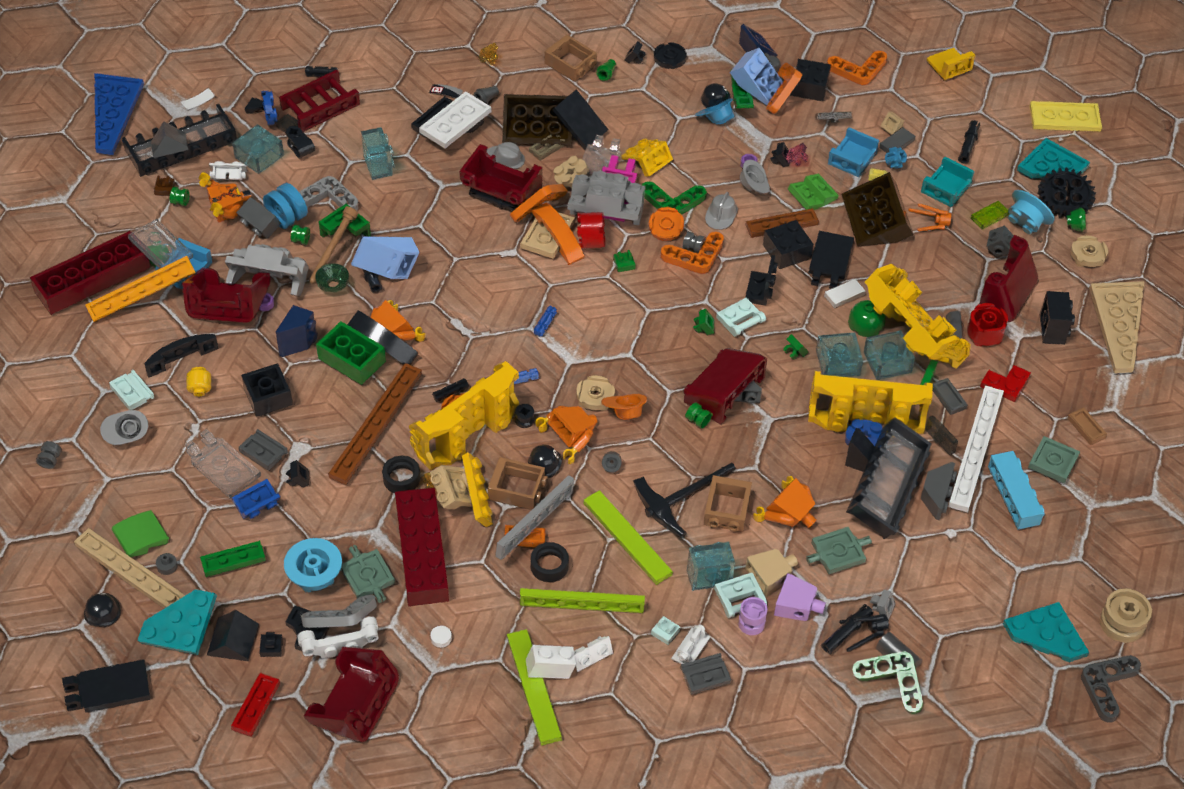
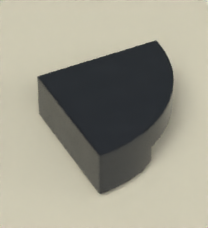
M252 97L245 107V113H254V111L261 109L263 111V100Z

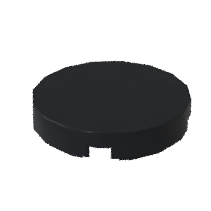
M668 42L666 45L663 43L654 50V61L662 68L675 69L685 64L687 54L684 47L677 43Z

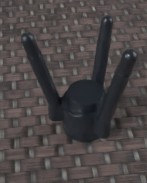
M879 614L855 617V621L867 622L869 630L875 633L848 647L846 651L850 652L876 637L884 636L883 631L889 628L887 616ZM847 619L840 620L839 623L844 624Z

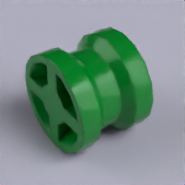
M173 187L170 192V203L187 206L190 198L189 189L180 190L178 187Z
M294 225L291 231V242H301L303 245H307L310 238V228H301L299 225Z

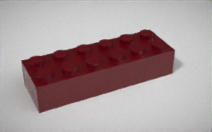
M128 231L30 277L34 293L50 315L151 267L147 252L132 232Z
M435 487L395 492L408 607L449 602Z

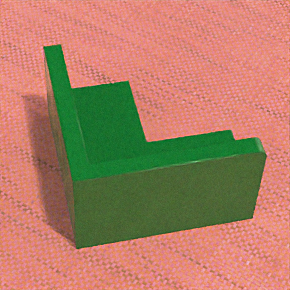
M344 204L318 221L320 236L324 238L328 234L330 236L335 234L343 220L342 213L345 207L349 205ZM358 214L355 220L349 222L347 229L355 236L362 233L365 237H371L370 222L360 214Z

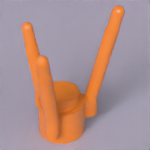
M921 203L918 204V207L933 212L913 208L908 209L910 212L935 217L934 222L938 223L935 226L918 228L917 231L944 230L945 226H950L951 212Z

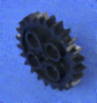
M1067 167L1065 171L1058 168L1057 172L1052 169L1051 174L1047 172L1045 177H1042L1037 194L1040 195L1038 199L1052 210L1053 215L1058 213L1059 218L1065 215L1067 219V215H1071V211L1078 208L1084 209L1085 214H1087L1089 209L1091 210L1096 199L1094 198L1096 192H1094L1095 186H1090L1092 180L1086 181L1087 175L1082 177L1081 171L1076 174L1074 168L1071 172H1069Z

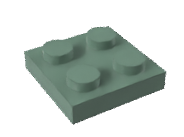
M1043 436L1028 468L1065 483L1079 457L1080 451Z

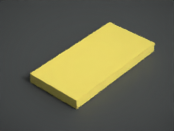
M1030 101L1029 106L1033 129L1101 131L1102 129L1097 103Z

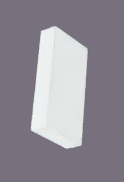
M854 279L826 291L824 297L836 308L864 296L865 290Z

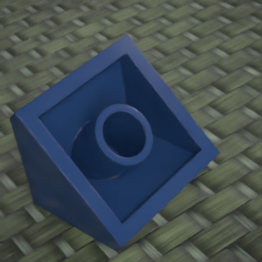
M745 24L741 25L739 44L746 53L760 48L763 54L767 53L770 56H777L776 52L761 34Z

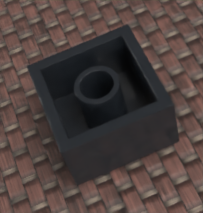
M798 59L796 69L802 73V77L791 92V96L824 102L831 64Z
M797 220L764 231L763 246L770 256L775 255V262L778 263L779 269L812 258L814 244Z
M1046 291L1039 315L1042 343L1065 345L1067 337H1070L1071 325H1074L1075 315L1071 312L1073 300H1070L1069 292Z
M278 363L241 375L244 391L256 417L293 405L291 391Z

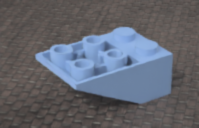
M760 48L745 53L730 71V74L741 88L765 105L768 104L783 83Z
M363 236L351 264L352 266L390 279H408L420 252L412 237Z

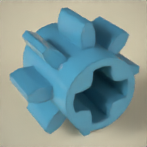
M901 147L889 148L890 152L885 155L887 165L891 168L895 167V169L902 168V163H905L907 160L906 152L901 150Z

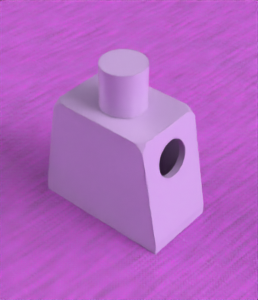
M787 573L776 602L774 615L807 621L811 611L823 614L826 602L815 599L817 593L816 586Z

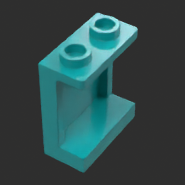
M944 157L941 166L931 177L926 176L923 180L921 193L952 207L972 184L974 170Z

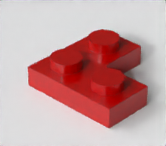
M1013 365L1007 377L988 370L981 381L980 387L989 386L1003 390L1002 397L1015 402L1030 378L1031 372Z

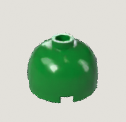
M863 300L855 304L851 309L848 325L852 331L854 329L860 336H877L885 327L886 315L877 313L873 308L875 305L870 300Z

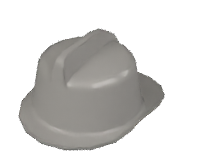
M505 142L487 150L490 156H496L497 163L513 169L520 168L525 162L524 155L520 152L519 147L512 142Z
M754 160L745 161L743 170L740 173L742 185L748 191L755 190L759 193H768L770 187L763 167Z
M728 192L715 196L708 208L705 221L713 229L722 230L728 228L733 223L737 214L738 207Z
M137 410L113 414L106 417L100 427L101 435L107 443L112 445L133 442L142 438L147 433L148 420L143 413Z

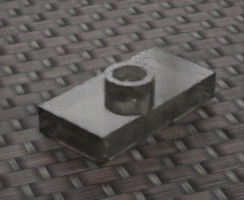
M852 112L815 114V120H828V123H837L839 119L852 118Z
M935 416L929 417L925 430L935 443L939 444L949 455L954 454L958 440Z

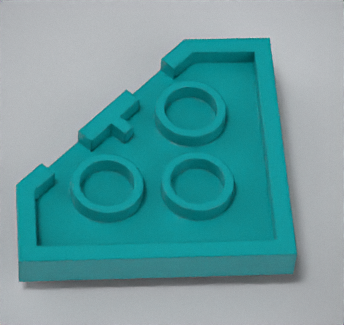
M1045 138L1018 165L1017 171L1030 178L1045 177L1047 172L1051 174L1052 169L1056 172L1058 168L1065 171L1066 167L1069 172L1074 168L1076 174L1080 171L1082 174L1089 167L1090 162Z
M193 590L145 620L137 641L140 644L198 655L217 595L212 592Z
M1059 602L1004 619L1003 626L1012 641L1019 644L1021 642L1029 644L1035 650L1048 655L1049 653L1062 657L1061 660L1066 662L1087 657L1089 654L1087 647Z

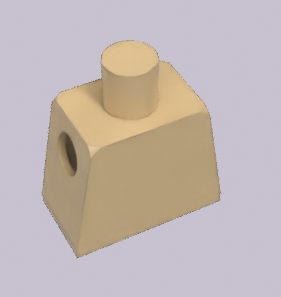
M773 549L747 557L745 569L748 573L754 574L764 596L768 597L783 586L787 573L792 575V567L797 566L798 562L793 554L784 558L778 549Z

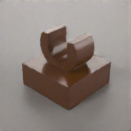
M157 176L154 194L157 196H170L172 188L175 187V179L169 176L166 178Z

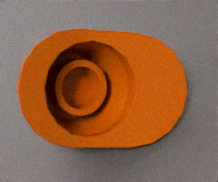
M642 394L611 396L603 398L601 403L606 407L613 408L618 418L629 420L641 416L642 406L646 403L647 397Z

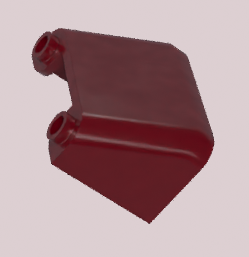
M479 144L459 171L460 180L463 185L516 205L524 203L543 186L541 166L534 164L531 170L526 168L524 172L497 163L496 156H490L487 153L488 147Z
M1014 235L1010 241L1008 257L1003 267V270H1008L1007 275L999 272L991 273L985 281L979 303L995 304L996 308L1004 309L1008 316V322L1015 320L1038 279V273L1028 242L1017 235Z
M201 268L182 282L186 313L196 319L250 322L256 317L271 282L270 273L259 272L255 274L252 278V285H231L220 283V276L216 270Z
M732 348L720 350L716 359L691 384L685 387L683 391L685 394L684 403L689 406L695 402L699 403L702 409L712 413L711 419L721 425L727 419V416L724 415L725 411L728 408L732 409L733 401L752 381L760 384L765 379L767 358L758 353Z
M342 647L335 660L336 667L341 673L324 705L322 706L320 703L310 704L304 714V718L310 724L353 741L365 742L372 733L398 684L399 673L382 650Z

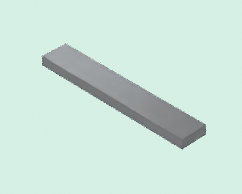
M568 475L497 542L495 557L500 560L505 558L573 492V477Z

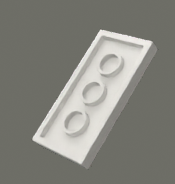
M465 91L419 127V131L443 148H447L491 113V106Z

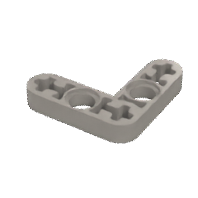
M332 176L324 177L299 191L307 208L327 196L339 207L348 202V205L356 211L359 208L358 199ZM313 191H318V192H320V193L317 194V195H312V194H311ZM337 193H343V194H344V195L341 196V197L336 196Z
M365 595L357 598L344 610L306 612L301 615L303 627H345L355 625L377 607L374 595Z

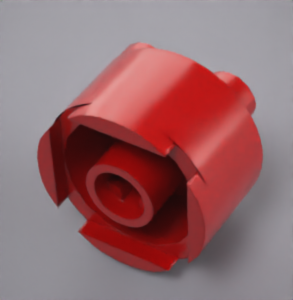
M578 213V224L581 225L577 226L578 237H581L579 238L581 249L605 247L604 213Z
M992 303L977 305L970 314L967 326L968 336L973 340V343L976 346L1000 344L1008 323L1007 313L1002 308H996L995 304Z

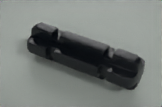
M306 66L305 75L322 77L338 70V68L331 67L329 69V67L315 66V68L313 66Z
M463 378L457 381V383L455 382L433 392V398L436 402L441 401L444 397L447 398L460 392V390L468 388L469 384Z

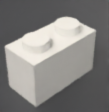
M532 645L526 657L528 677L569 679L576 666L573 647Z

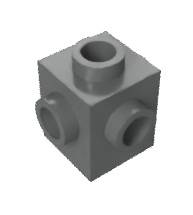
M1005 225L991 230L986 247L996 258L1007 255L1010 249V241L1014 235Z

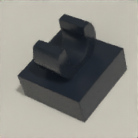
M637 41L629 49L624 60L629 64L633 60L640 64L644 60L642 58L646 55L641 50L643 44Z
M784 142L778 143L777 149L771 152L774 157L770 159L773 164L780 162L782 167L789 166L791 153Z
M297 460L291 462L290 470L286 472V475L291 479L287 480L286 483L290 486L298 484L302 488L308 486V468Z
M275 632L261 634L260 657H282V634H275Z

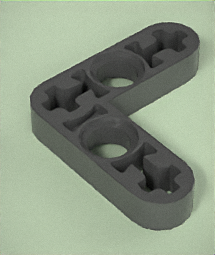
M1124 656L1089 664L1082 671L1081 680L1099 717L1104 722H1114L1120 712L1108 683L1136 676L1141 668V663L1135 656ZM1105 668H1114L1116 674L1111 675L1107 673ZM1100 689L1104 691L1106 696L1098 697L1095 694V690ZM1106 707L1108 711H1113V713L1110 714L1109 712H1105Z

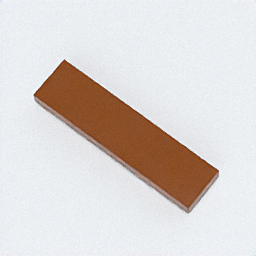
M812 208L746 221L745 226L750 237L754 238L764 236V231L794 220H797L802 228L816 226L819 224V220Z

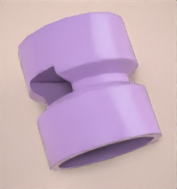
M749 597L741 603L738 625L740 630L747 635H758L764 630L768 608L762 599Z

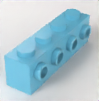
M1014 451L991 455L988 468L1017 529L1040 525L1044 516V508L1039 504L1036 492L1029 484L1028 475L1024 473L1020 459L1016 457Z

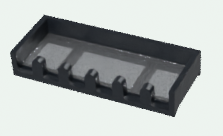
M216 104L217 115L209 117L207 111L203 110L200 113L201 121L193 123L190 116L185 117V126L179 128V130L186 133L188 150L154 158L151 141L158 131L157 127L152 129L153 138L144 140L143 135L139 133L136 135L137 144L131 146L127 139L123 137L124 150L134 164L139 176L147 175L237 142L236 130L220 104ZM174 122L169 123L170 125L177 128Z
M895 417L883 426L846 513L854 515L882 535L883 539L890 535H895L900 528L898 524L906 513L905 507L912 499V490L918 484L917 478L924 470L923 464L930 455L929 449L932 443Z

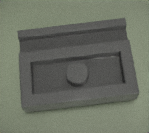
M258 429L254 435H251L238 447L240 453L268 471L282 459L284 454L288 453L287 447Z
M721 653L681 664L680 669L684 674L683 677L690 695L731 683V678L722 660Z

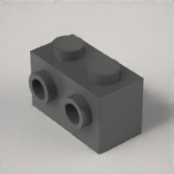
M252 197L236 212L241 218L239 221L246 227L251 226L253 228L252 231L258 237L262 235L268 239L281 224L273 213Z

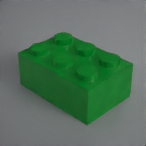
M342 321L316 344L319 360L360 385L368 380L386 362L384 346Z

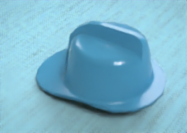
M733 98L695 113V116L706 115L712 123L723 124L734 117L730 104Z

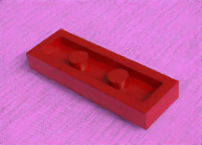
M259 673L231 725L233 731L252 737L280 685L279 679Z

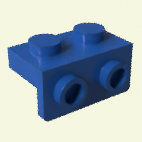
M265 479L232 497V501L244 520L248 517L250 519L255 518L261 514L260 510L264 508L269 510L278 505L277 501H279L281 496L279 493L276 494L268 479Z

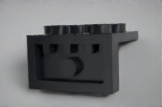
M775 255L771 256L768 273L751 271L745 298L752 304L766 306L767 300L772 298L773 288L770 287L775 285L776 275H773V273L776 274L778 263L775 262Z

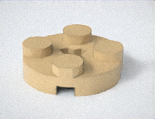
M572 156L554 169V178L557 184H563L565 187L570 186L572 188L575 176L586 175L587 171L589 173V168L584 160Z
M1086 235L1078 237L1077 241L1072 243L1070 252L1076 265L1080 267H1100L1107 258L1108 248L1103 241L1100 243L1096 237Z
M589 376L587 380L580 381L577 385L576 397L582 408L605 411L609 407L604 406L601 400L606 397L615 396L613 384L611 385L609 380L602 376ZM594 391H598V395H593L591 393H594Z

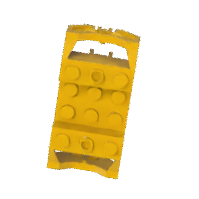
M893 264L877 268L864 282L868 287L870 301L875 305L873 307L874 310L880 315L882 313L885 314L888 318L893 317L898 322L903 321L911 328L903 337L907 343L906 347L911 352H917L921 356L926 355L931 360L949 363L952 367L957 368L969 356L971 344L967 340L953 335L957 330L945 317L942 318L938 315L935 320L931 318L916 301L922 291L914 281H908V273L904 269L897 268Z
M504 361L495 365L494 373L486 379L484 377L481 378L465 394L442 410H438L425 417L424 422L419 420L409 425V433L412 435L410 436V444L418 459L431 471L441 465L448 466L461 460L462 455L466 454L465 440L476 430H480L485 424L495 433L509 425L515 409L519 405V401L514 393V381L519 379V372L508 362ZM435 438L436 450L430 453L429 441Z
M814 371L808 422H813L826 430L846 432L848 420H870L886 424L895 417L916 433L924 434L929 404L932 402L933 383L916 385L821 375L820 371ZM820 393L831 396L828 411L816 410V403ZM919 404L918 420L909 419L911 406Z

